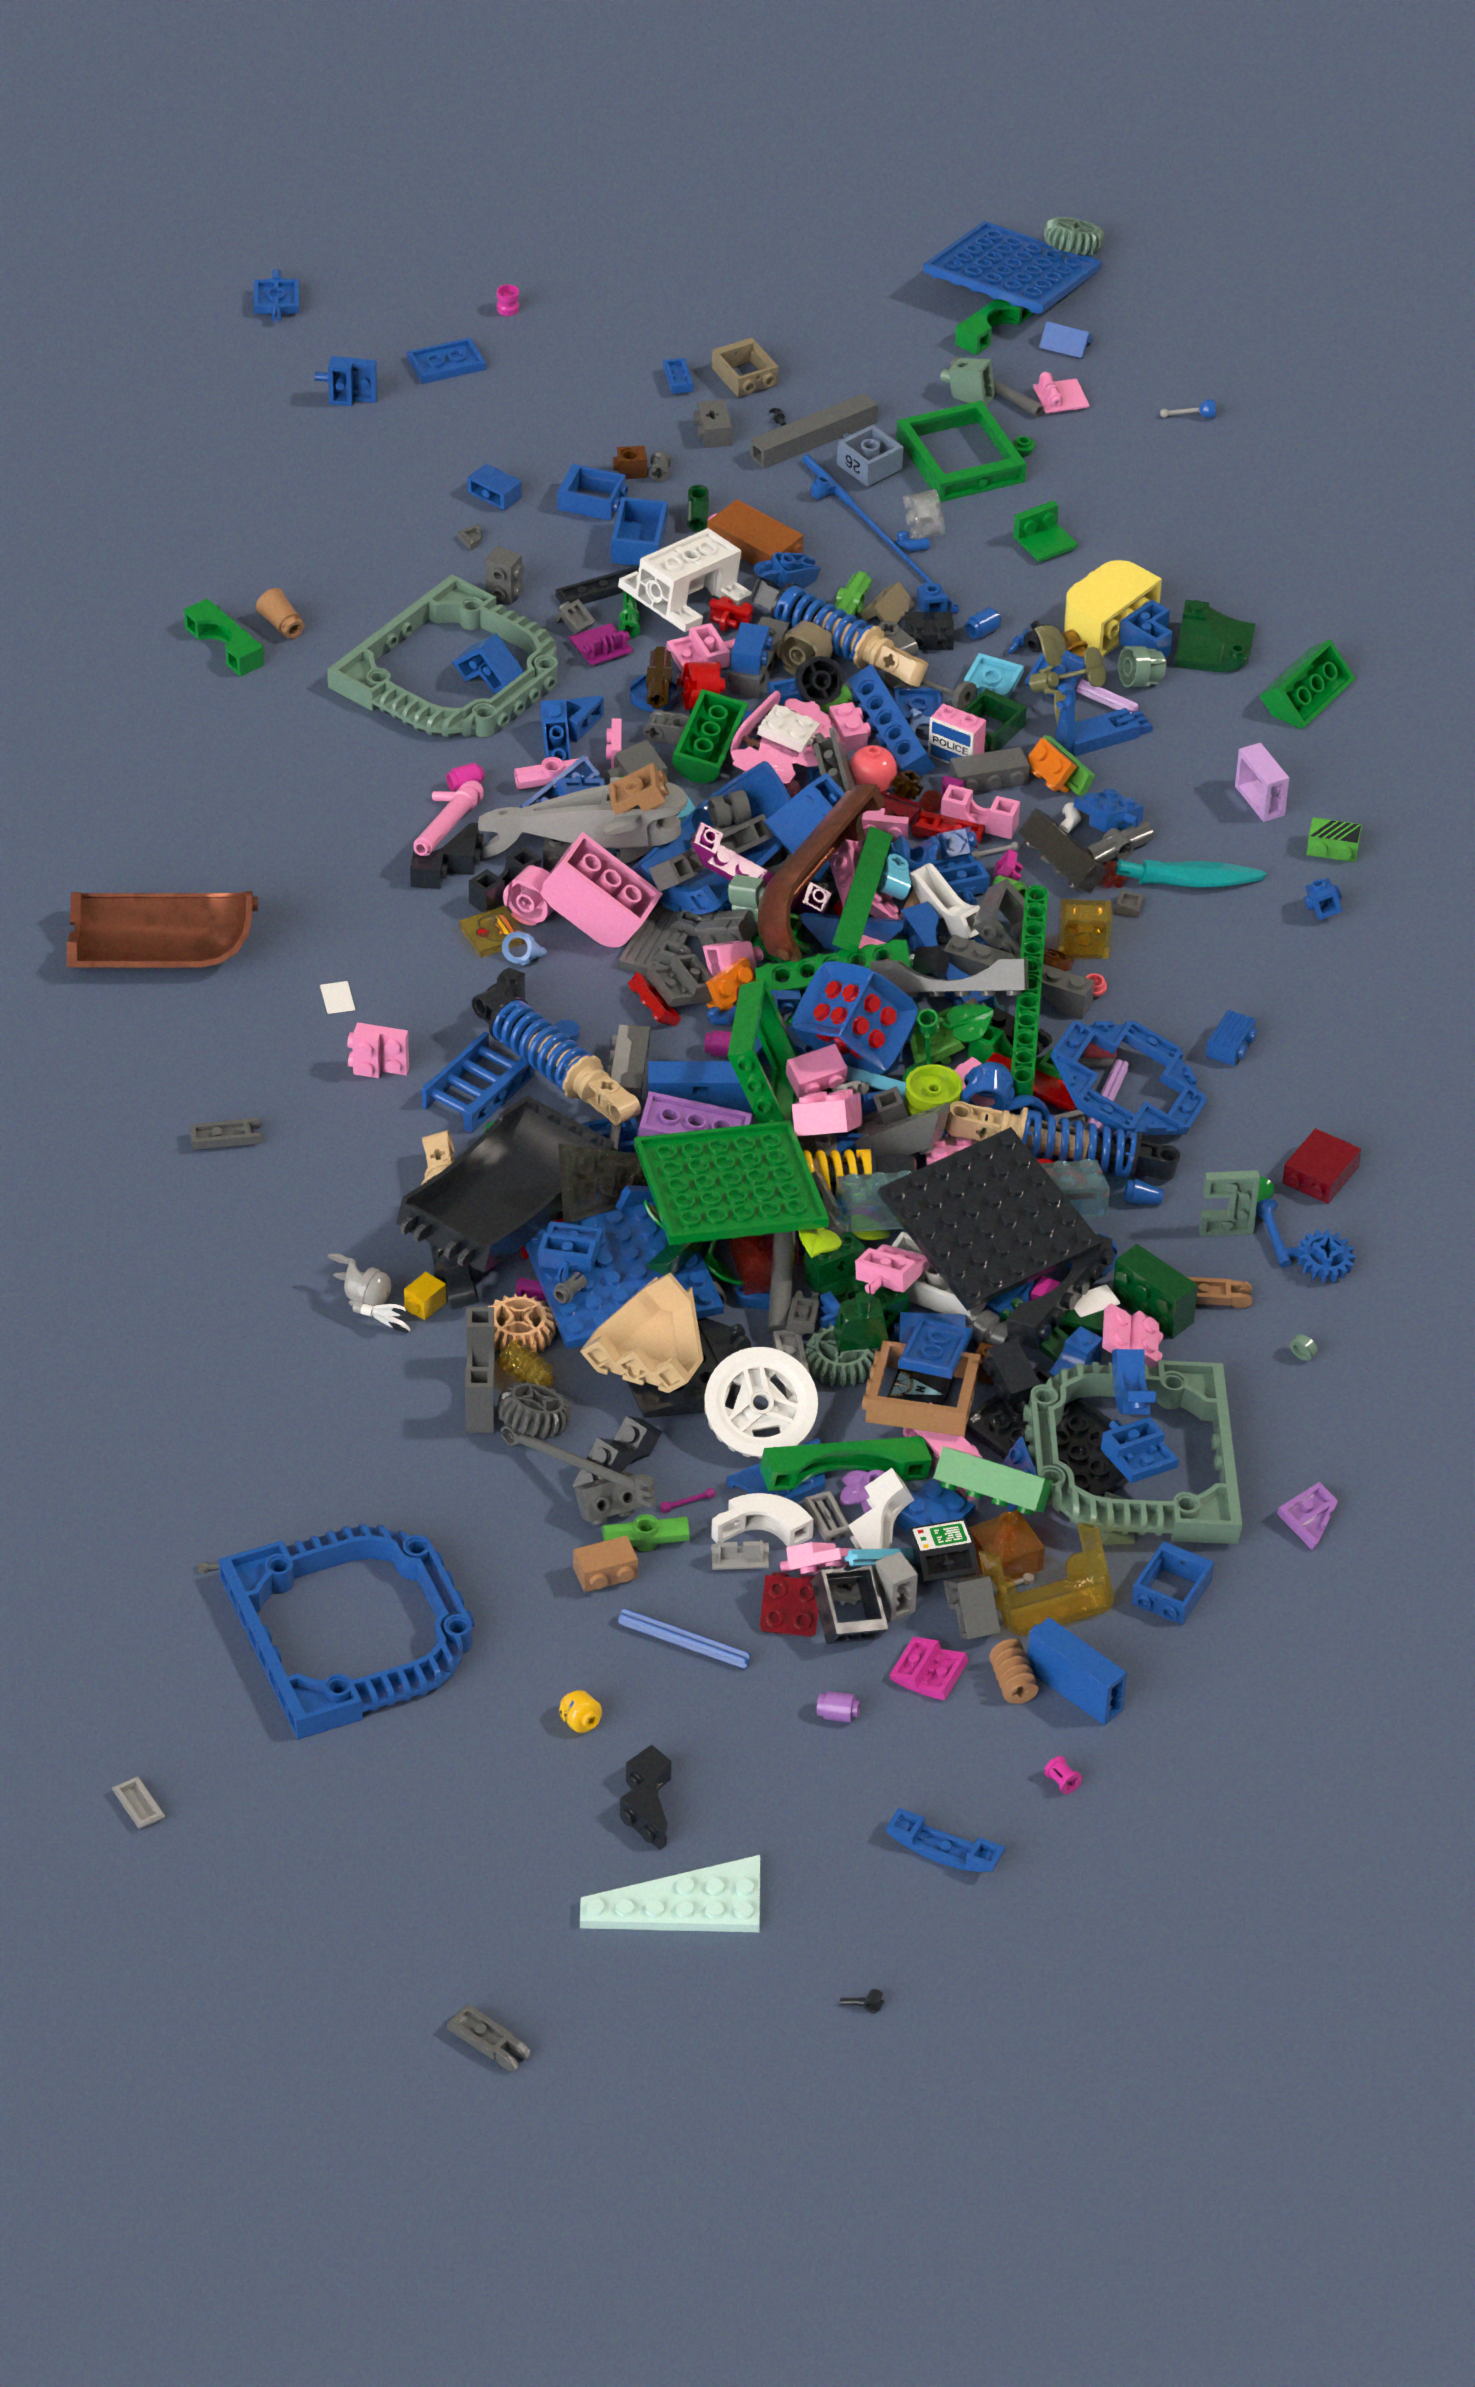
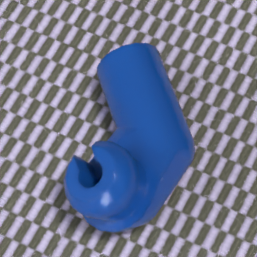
M906 530L898 531L896 534V543L909 551L930 549L929 538L911 539L909 538V532Z
M736 1005L727 1012L722 1013L719 1007L708 1009V1021L713 1025H731L734 1022Z

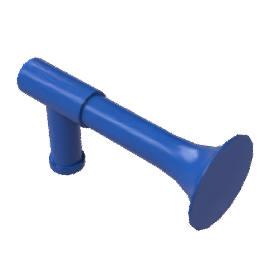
M1264 1199L1257 1202L1255 1216L1263 1219L1273 1243L1272 1246L1278 1262L1282 1268L1291 1265L1290 1258L1296 1257L1298 1246L1286 1248L1273 1216L1278 1203L1273 1199Z

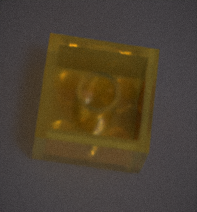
M1061 899L1058 951L1070 955L1071 958L1109 959L1112 928L1111 901Z

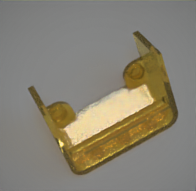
M1083 1522L1077 1523L1083 1551L1074 1553L1067 1559L1065 1564L1067 1579L1017 1593L1014 1581L1010 1577L1004 1576L1000 1556L986 1551L979 1552L983 1574L990 1576L991 1580H994L996 1584L997 1597H994L996 1609H1000L1002 1620L1011 1633L1026 1636L1029 1635L1031 1629L1036 1624H1041L1048 1617L1063 1625L1104 1613L1112 1607L1114 1595L1097 1526Z

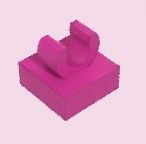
M1010 848L995 864L993 880L999 875L1017 881L1021 878L1022 875L1019 872L1023 869V866L1016 862L1018 853Z

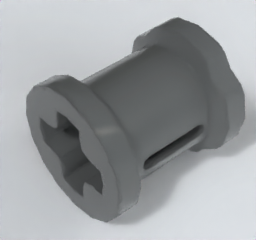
M664 451L653 453L649 476L657 482L666 481L670 476L668 467L671 465V457Z

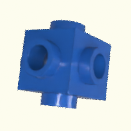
M1329 878L1313 881L1312 884L1305 886L1307 896L1304 897L1306 907L1308 911L1313 910L1318 920L1343 912L1339 901L1342 899L1338 885L1333 886Z

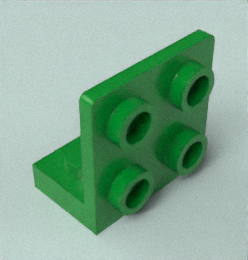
M1054 500L1014 515L1013 538L1038 562L1077 548L1078 543L1058 525L1059 505Z

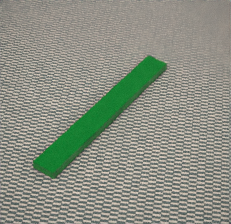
M869 827L834 935L833 945L856 954L893 835L875 827Z

